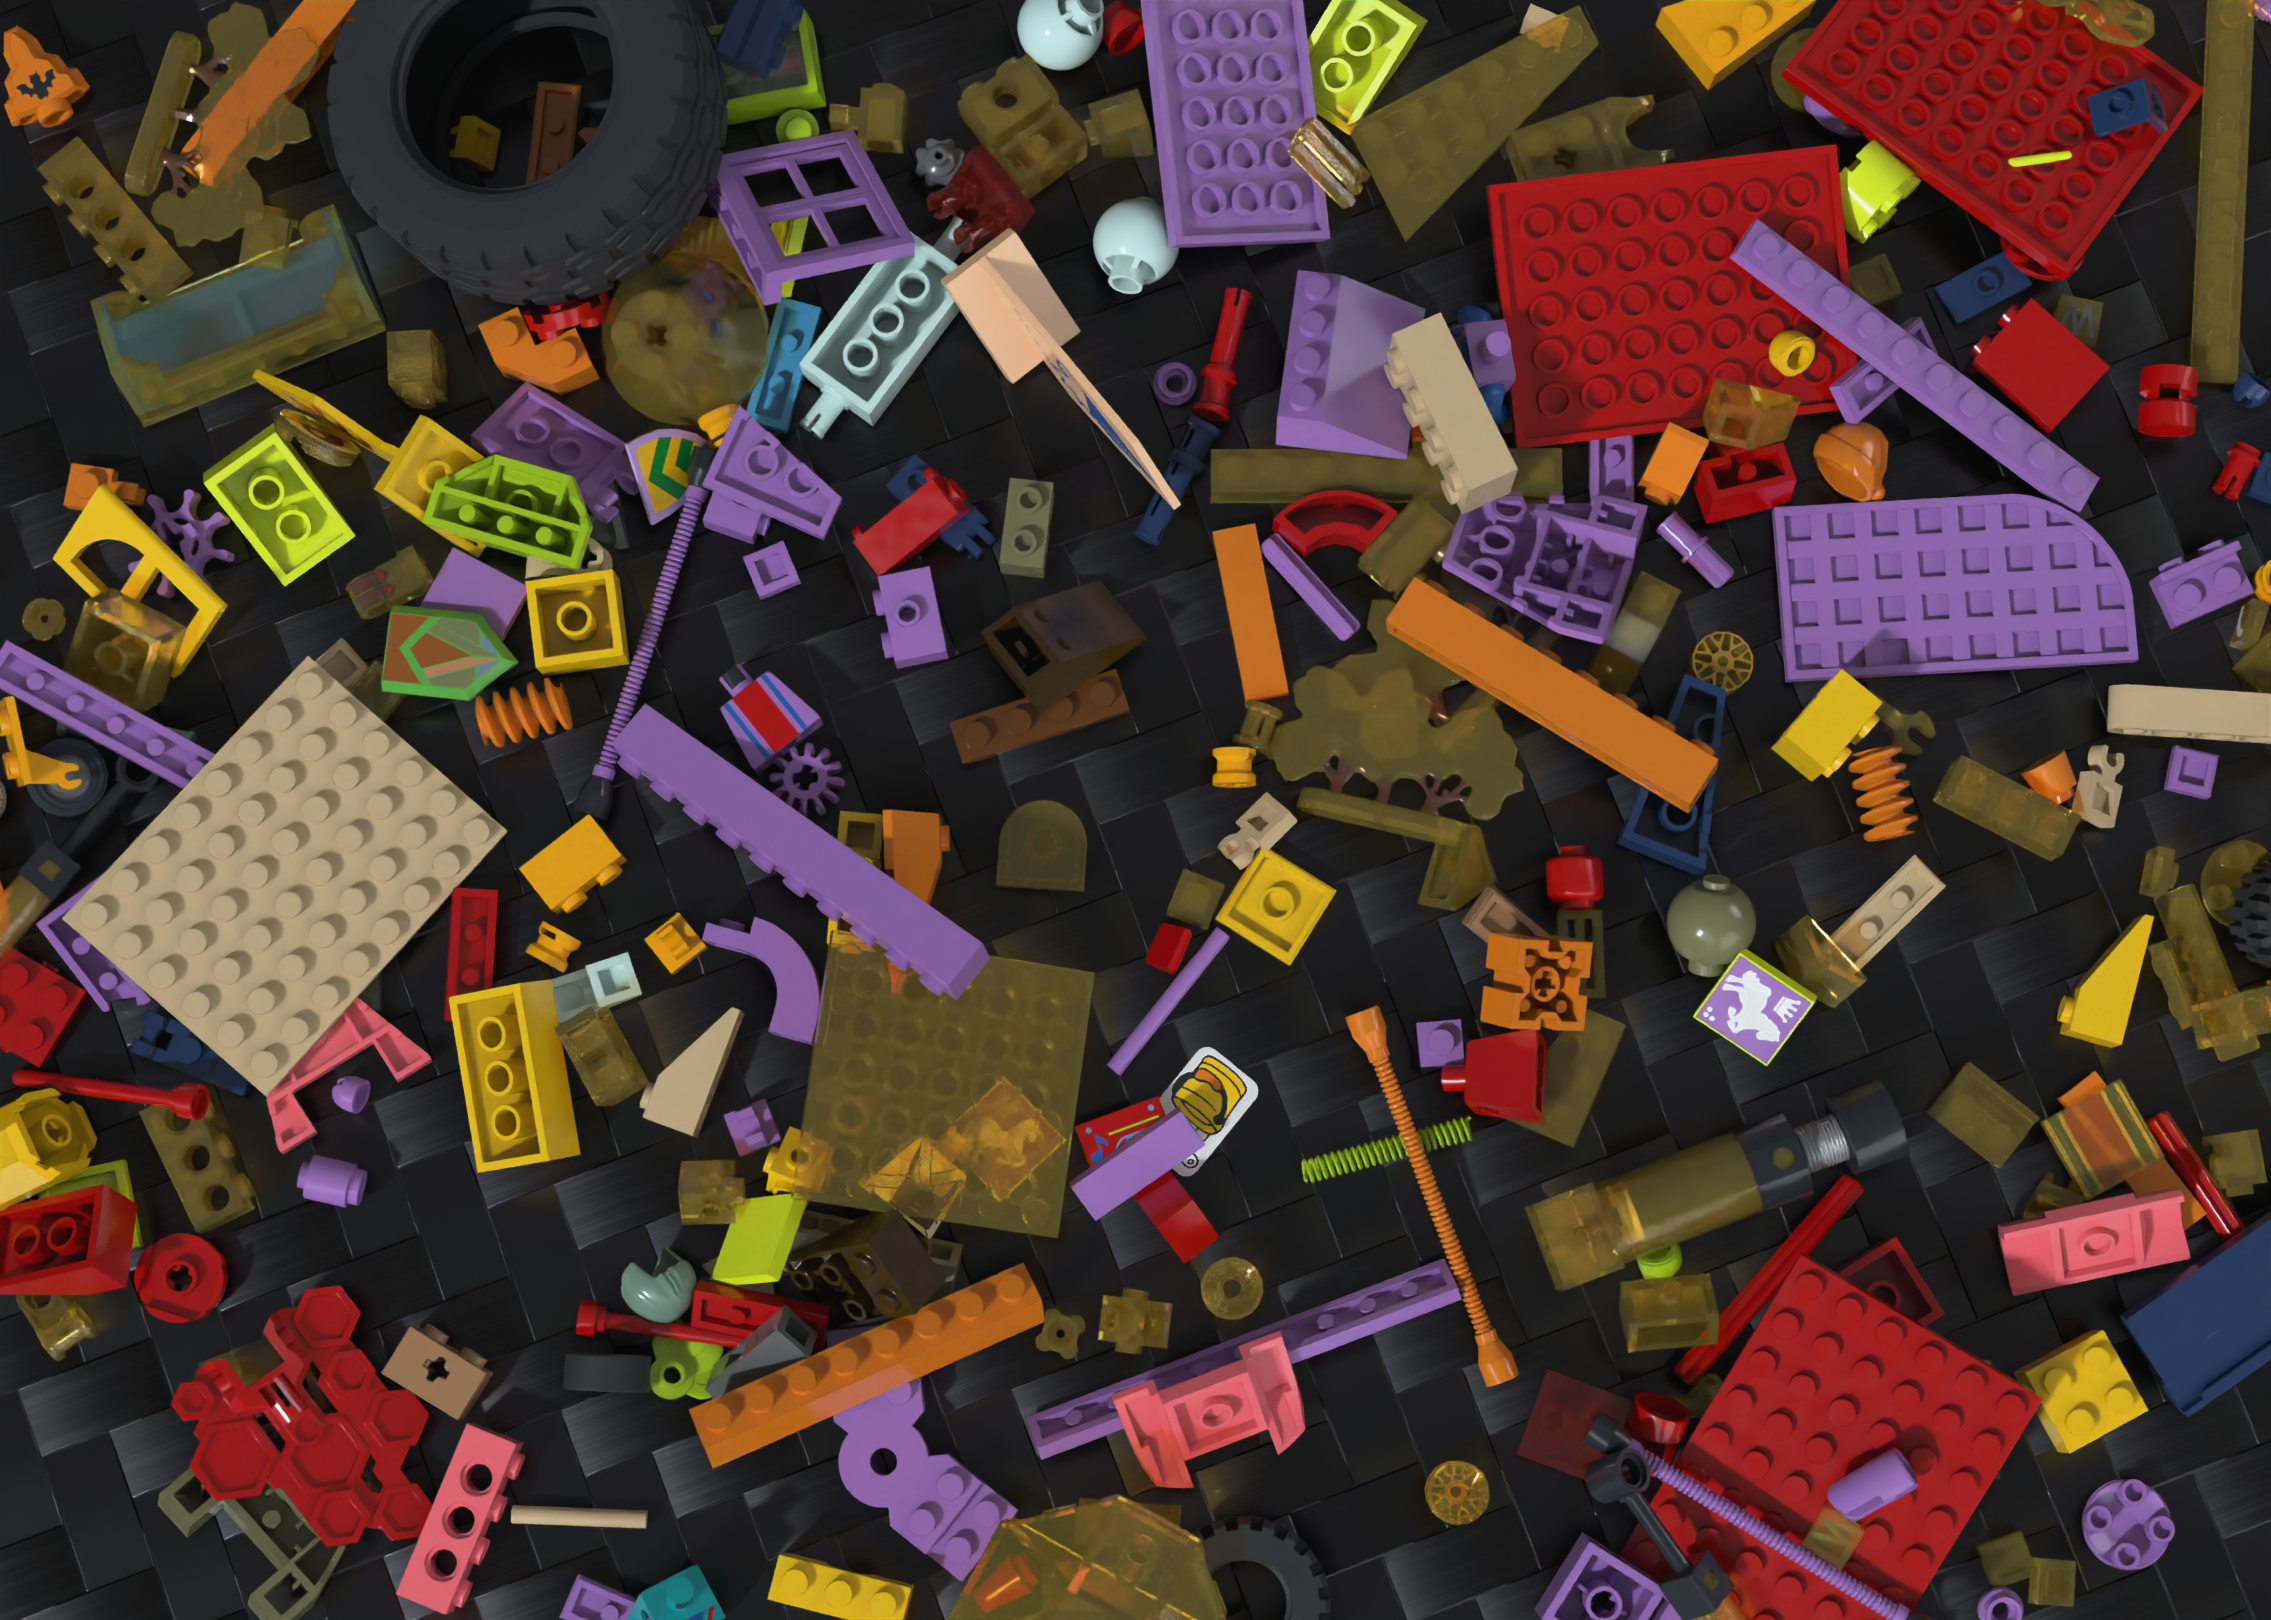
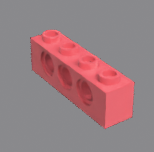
M476 1423L466 1424L396 1595L445 1615L454 1612L456 1606L460 1608L464 1606L473 1584L467 1580L473 1564H481L490 1544V1540L484 1538L490 1522L497 1523L505 1509L508 1497L503 1496L502 1493L508 1479L515 1480L522 1468L525 1455L519 1452L523 1442ZM479 1464L487 1466L492 1473V1482L486 1490L475 1487L471 1479L473 1469ZM460 1507L470 1509L474 1515V1526L469 1532H462L455 1526L454 1515ZM443 1549L451 1551L457 1559L456 1569L451 1575L442 1573L436 1564L437 1556Z

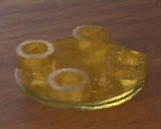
M2235 840L2225 843L2211 854L2203 868L2200 888L2204 905L2211 916L2223 925L2229 927L2230 924L2234 923L2233 916H2228L2229 906L2234 907L2236 899L2231 897L2234 888H2241L2243 885L2240 878L2245 872L2254 874V865L2260 862L2268 863V859H2271V854L2261 845L2247 840Z

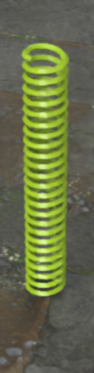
M1469 1115L1465 1119L1460 1117L1458 1121L1453 1119L1451 1123L1447 1120L1445 1125L1439 1122L1438 1127L1433 1124L1431 1129L1428 1126L1424 1130L1419 1128L1417 1137L1420 1138L1419 1142L1422 1143L1421 1148H1424V1141L1427 1151L1430 1152L1431 1139L1433 1148L1437 1150L1436 1135L1440 1146L1444 1148L1443 1134L1447 1145L1451 1146L1450 1132L1454 1143L1457 1145L1459 1142L1457 1131L1461 1142L1464 1143V1130L1468 1140L1471 1141L1472 1135L1469 1123L1471 1117ZM1398 1134L1396 1138L1392 1135L1390 1139L1387 1137L1383 1141L1378 1139L1377 1143L1371 1140L1370 1146L1364 1142L1363 1147L1358 1144L1356 1149L1351 1146L1349 1150L1344 1148L1342 1152L1337 1149L1336 1155L1330 1151L1329 1157L1323 1153L1322 1158L1316 1155L1315 1160L1312 1157L1308 1161L1303 1158L1301 1164L1304 1182H1308L1309 1175L1310 1181L1314 1183L1315 1174L1317 1179L1321 1181V1170L1324 1178L1328 1179V1168L1332 1177L1336 1175L1335 1167L1338 1174L1342 1175L1341 1163L1345 1173L1348 1174V1161L1351 1170L1354 1172L1356 1171L1355 1160L1360 1170L1363 1169L1362 1159L1365 1167H1370L1369 1157L1373 1166L1377 1164L1376 1156L1382 1165L1384 1162L1382 1152L1386 1162L1389 1163V1150L1394 1161L1397 1160L1396 1149L1399 1157L1403 1159L1402 1145L1405 1142L1401 1140L1403 1136Z

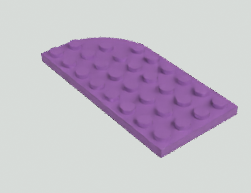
M2001 494L1774 507L1772 510L1785 682L1830 680L1841 668L1853 678L2133 663L2139 660L2133 594L2129 579L2121 562L2112 548L2093 527L2076 514L2055 503L2030 495Z

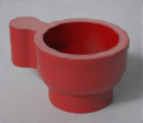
M1123 1L1113 2L1104 8L1102 14L1104 26L1102 40L1111 53L1114 55L1127 53L1143 41L1145 36L1141 8L1128 7Z

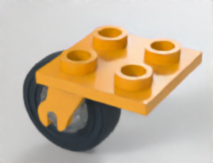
M14 696L5 697L0 700V737L6 736L9 752L2 754L7 780L15 779L17 787L27 786L34 802L44 811L56 816H77L94 808L104 796L108 785V769L99 751L91 744L71 737L51 740L43 744L35 752L26 750Z

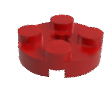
M607 291L584 299H579L574 295L573 300L570 302L539 305L531 310L530 305H525L522 308V314L528 330L537 332L540 340H550L561 336L565 328L581 324L582 328H589L606 321L604 311L610 307L611 302Z
M187 1233L168 1235V1237L161 1238L158 1242L151 1244L140 1256L134 1275L136 1291L140 1293L141 1300L144 1302L148 1312L160 1320L171 1323H187L206 1318L218 1306L225 1294L228 1281L227 1262L225 1256L210 1241L203 1237ZM184 1265L189 1268L188 1275L192 1277V1282L190 1285H184L182 1291H178L175 1289L176 1281L170 1279L172 1271H180Z

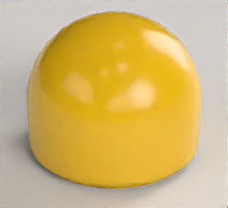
M1786 330L1777 334L1769 346V358L1772 365L1785 376H1796L1809 367L1815 355L1814 342L1797 330Z

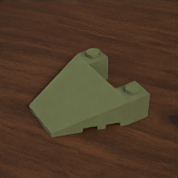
M330 1408L322 1410L324 1414L334 1413ZM275 1430L274 1433L267 1436L279 1452L282 1453L286 1443L277 1430ZM370 1455L361 1474V1479L372 1493H379L383 1485L372 1472L376 1462ZM189 1468L159 1493L158 1506L187 1538L223 1508L278 1569L276 1573L250 1594L247 1605L260 1620H299L313 1607L349 1545L325 1547L282 1488L272 1489L267 1481L259 1496L214 1501Z

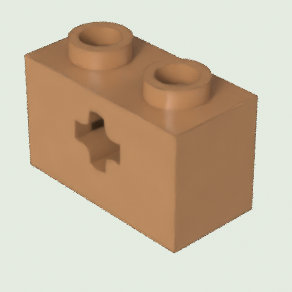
M426 1323L423 1329L418 1326H410L381 1373L456 1420L465 1419L493 1375V1372L484 1367L487 1359L467 1347H464L461 1352L446 1344L449 1336L430 1324ZM445 1359L444 1368L450 1373L447 1377H437L435 1379L436 1370L431 1367L433 1361H443Z

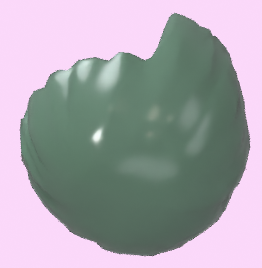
M662 1247L661 1255L652 1275L648 1274L634 1262L629 1264L621 1277V1293L627 1305L636 1314L653 1322L669 1323L680 1318L691 1307L697 1279L694 1269L688 1261L683 1260L667 1247Z

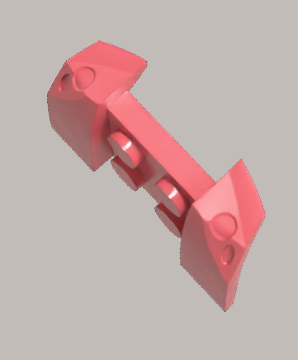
M1280 1330L1238 1346L1242 1359L1221 1366L1213 1371L1160 1391L1157 1390L1154 1380L1151 1379L1111 1395L1129 1442L1142 1468L1156 1486L1194 1488L1184 1461L1267 1429L1278 1455L1305 1430L1302 1397Z

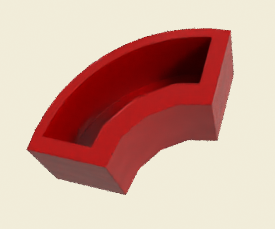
M1346 490L1324 491L1301 498L1283 509L1273 519L1272 530L1280 534L1304 558L1317 548L1332 544L1351 546L1366 555L1395 524L1398 512L1384 502L1366 494Z

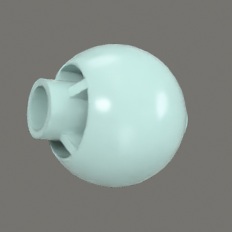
M1026 0L1019 13L1017 30L1020 43L1027 55L1037 64L1052 70H1069L1088 61L1098 49L1103 36L1102 14L1104 5L1102 0Z
M1141 196L1114 204L1101 216L1095 228L1093 247L1096 259L1104 272L1109 275V285L1119 292L1126 294L1141 292L1143 285L1151 284L1165 276L1177 259L1179 248H1169L1165 210L1152 198Z

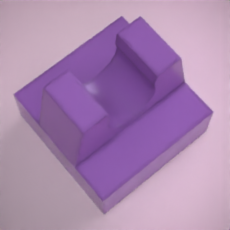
M765 1098L723 1115L740 1157L782 1141Z

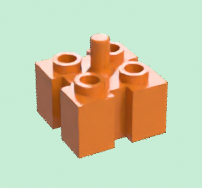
M1489 932L1486 968L1494 970L1493 986L1483 987L1480 1021L1510 1029L1540 1030V1027L1552 1030L1584 1031L1587 995L1579 994L1580 978L1590 977L1593 942L1556 935L1533 934V937L1522 934Z

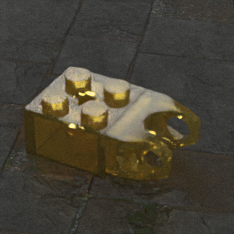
M1652 95L1636 98L1610 97L1510 132L1505 147L1518 182L1673 164L1676 156L1673 149L1662 151L1638 149L1627 138L1626 128L1639 117L1653 110L1655 101ZM1563 160L1571 165L1570 170H1566L1563 164L1555 165L1556 161Z

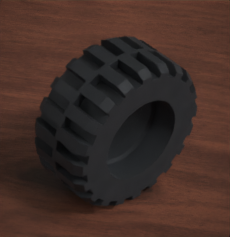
M1234 1515L1223 1517V1519L1211 1523L1208 1522L1198 1527L1195 1532L1186 1536L1178 1544L1174 1553L1169 1557L1159 1581L1157 1594L1159 1620H1203L1200 1602L1201 1594L1208 1578L1221 1566L1240 1560L1262 1564L1278 1577L1286 1595V1612L1283 1620H1328L1329 1613H1331L1328 1582L1314 1553L1299 1536L1291 1532L1287 1527L1277 1522L1263 1519V1517Z

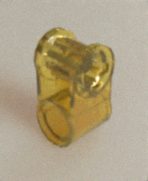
M16 1295L19 1308L35 1329L43 1347L56 1361L64 1359L66 1356L65 1352L83 1339H93L97 1336V1330L90 1317L77 1304L72 1295H51L50 1301L45 1307L38 1306L33 1299V1295Z

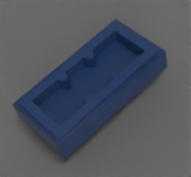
M2003 251L1935 287L1933 292L1955 328L2029 289L2032 283L2027 274L2018 270L2008 260Z

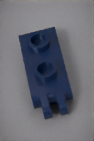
M915 454L886 485L887 490L903 502L928 482L923 472L929 466ZM965 500L964 503L970 509V512L939 537L957 553L960 554L965 548L974 557L979 559L984 551L973 539L978 536L988 546H991L996 539L984 528L989 523L987 518Z

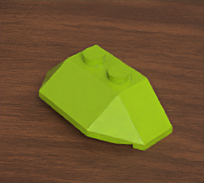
M497 454L467 466L452 476L447 475L436 480L422 521L426 525L482 545L553 566L578 570L580 569L593 529L575 477Z

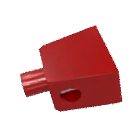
M1533 1029L1471 1040L1466 1045V1064L1443 1066L1441 1074L1443 1090L1445 1092L1464 1091L1465 1103L1474 1113L1480 1115L1544 1123L1547 1041L1538 1030Z

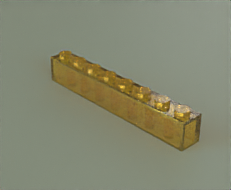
M1508 448L1518 470L1511 492L1505 496L1522 495L1525 502H1549L1550 495L1562 494V448ZM1211 449L1210 503H1294L1311 494L1333 490H1346L1366 494L1384 503H1449L1441 487V480H1444V476L1438 464L1430 465L1423 449H1408L1407 460L1318 449Z

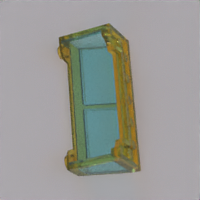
M334 204L314 211L304 217L299 226L302 239L147 301L141 302L137 295L129 291L111 292L90 301L110 373L144 427L256 383L257 381L252 378L256 369L274 376L386 331L383 318L350 235Z

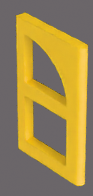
M105 484L100 485L96 489L52 558L173 678L183 673L228 606ZM105 539L119 540L135 547L144 555L118 596L79 559L80 555L96 541ZM159 571L199 609L172 650L133 613Z

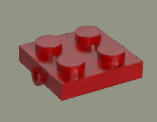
M9 946L0 960V1049L7 1054L11 1051L35 1066L43 1068L89 992L58 974L60 969L46 961H43L41 964Z

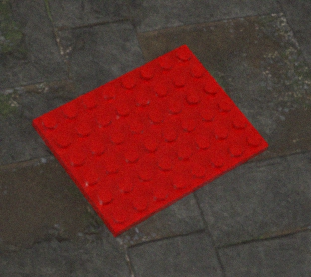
M1838 0L1781 74L1783 79L1870 142L1874 139L1878 141L1916 175L2061 280H2064L2205 91L2201 86L2080 0ZM2140 78H2144L2159 91L2166 120V132L2160 133L2148 122H2144L2102 137L2094 134L2088 104L2089 96ZM2070 151L2072 153L2070 159L2020 167H2013L2008 163V160L2014 157Z
M1836 144L1486 186L1500 319H1504L1507 325L1516 373L1515 381L1508 390L1514 449L1664 432L1669 422L1684 429L1839 410L1829 386L1857 363V354L1729 258L1749 225L1758 219L1850 289ZM1786 330L1800 331L1815 344V355L1811 364L1806 370L1796 376H1785L1772 365L1769 358L1771 341L1777 334Z
M1801 1252L1673 1466L1674 1469H1679V1473L1684 1472V1476L1689 1475V1479L1694 1478V1482L1699 1481V1485L1703 1484L1704 1488L1708 1487L1709 1491L1713 1490L1715 1494L1718 1493L1720 1497L1723 1496L1725 1500L1734 1503L1735 1507L1739 1506L1740 1510L1744 1509L1745 1513L1749 1512L1750 1516L1754 1515L1755 1519H1760V1523L1762 1521L1765 1522V1526L1770 1525V1529L1775 1528V1532L1780 1531L1786 1538L1789 1537L1791 1541L1794 1540L1796 1544L1799 1543L1801 1547L1804 1546L1806 1550H1810L1811 1554L1815 1553L1816 1557L1820 1556L1821 1560L1825 1559L1826 1563L1830 1562L1831 1566L1835 1565L1836 1570L1841 1569L1842 1572H1846L1847 1575L1856 1578L1857 1582L1861 1581L1862 1585L1865 1584L1867 1588H1872V1591H1877V1595L1882 1594V1598L1886 1597L1887 1601L1891 1600L1896 1604L1901 1603L1913 1610L2043 1400V1396ZM1889 1449H1898L1910 1465L1918 1481V1487L1856 1522L1845 1518L1828 1500L1827 1491L1829 1486ZM1668 1481L1661 1483L1649 1503L1686 1556L1710 1550L1734 1584V1587L1714 1613L1707 1614L1713 1620H1887L1886 1616L1882 1617L1880 1613L1877 1614L1875 1610H1871L1870 1607L1861 1604L1860 1600L1856 1601L1855 1597L1851 1598L1850 1594L1847 1595L1845 1591H1840V1587L1835 1588V1584L1830 1585V1581L1826 1582L1819 1575L1816 1576L1814 1572L1811 1573L1809 1569L1806 1570L1804 1566H1800L1799 1562L1795 1563L1794 1559L1790 1560L1789 1556L1785 1557L1784 1553L1780 1554L1779 1550L1775 1551L1774 1547H1769V1543L1764 1544V1540L1759 1541L1758 1538L1753 1537V1534L1749 1535L1748 1531L1745 1532L1743 1528L1740 1529L1738 1525L1735 1526L1733 1522L1730 1523L1728 1518L1724 1519L1723 1515L1719 1516L1718 1512L1714 1513L1713 1509L1709 1510L1708 1506L1704 1507L1703 1503L1699 1504L1698 1499L1694 1501L1693 1496L1688 1497V1493L1683 1494V1490L1678 1491V1487L1673 1488V1484L1669 1485ZM1824 1517L1859 1528L1857 1532H1853L1833 1525L1850 1542L1848 1546L1824 1539L1841 1556L1839 1560L1813 1536L1815 1531L1838 1538L1822 1522ZM1638 1521L1618 1555L1661 1582L1671 1569V1565Z

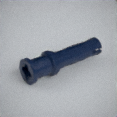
M1188 415L1184 421L1187 427L1177 447L1171 448L1168 453L1170 464L1163 477L1179 502L1194 474L1198 475L1203 471L1205 467L1203 460L1213 440L1219 439L1222 434L1212 424L1192 415ZM1157 491L1153 495L1142 520L1134 532V535L1155 546H1159L1164 532L1176 511Z

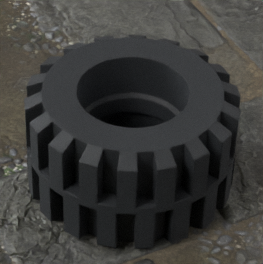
M2268 859V863L2260 862L2253 866L2254 874L2245 872L2240 878L2243 885L2241 888H2234L2231 897L2236 900L2234 907L2229 906L2228 916H2233L2234 923L2229 925V929L2232 935H2238L2239 937L2234 942L2240 951H2246L2245 957L2251 962L2260 963V966L2271 968V859Z

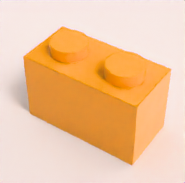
M588 814L521 866L519 870L553 912L558 915L564 910L568 914L576 910L588 899L585 893L597 883L605 886L617 878L623 871L620 865L626 862L627 859L598 822Z

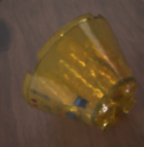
M672 251L666 252L661 257L655 255L649 258L651 262L649 267L624 283L619 281L609 297V308L604 311L606 321L601 323L600 328L601 354L605 369L614 387L636 410L652 419L668 424L697 425L698 419L708 412L731 403L739 406L750 396L752 390L760 381L767 363V329H769V323L764 305L757 291L749 280L731 264L701 252Z

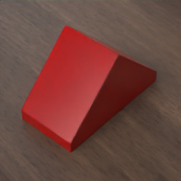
M1170 1170L1133 1195L1184 1264L1219 1238V1235L1194 1200Z

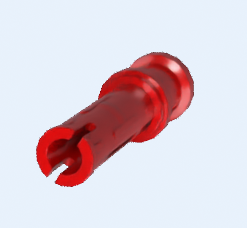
M1227 288L1225 290V298L1210 363L1206 364L1200 372V378L1203 380L1199 400L1192 405L1191 411L1196 416L1207 420L1224 422L1230 419L1231 412L1227 409L1232 387L1237 386L1239 380L1238 373L1234 370L1250 301L1253 297L1250 292L1243 289L1241 290L1238 306H1234L1237 288Z

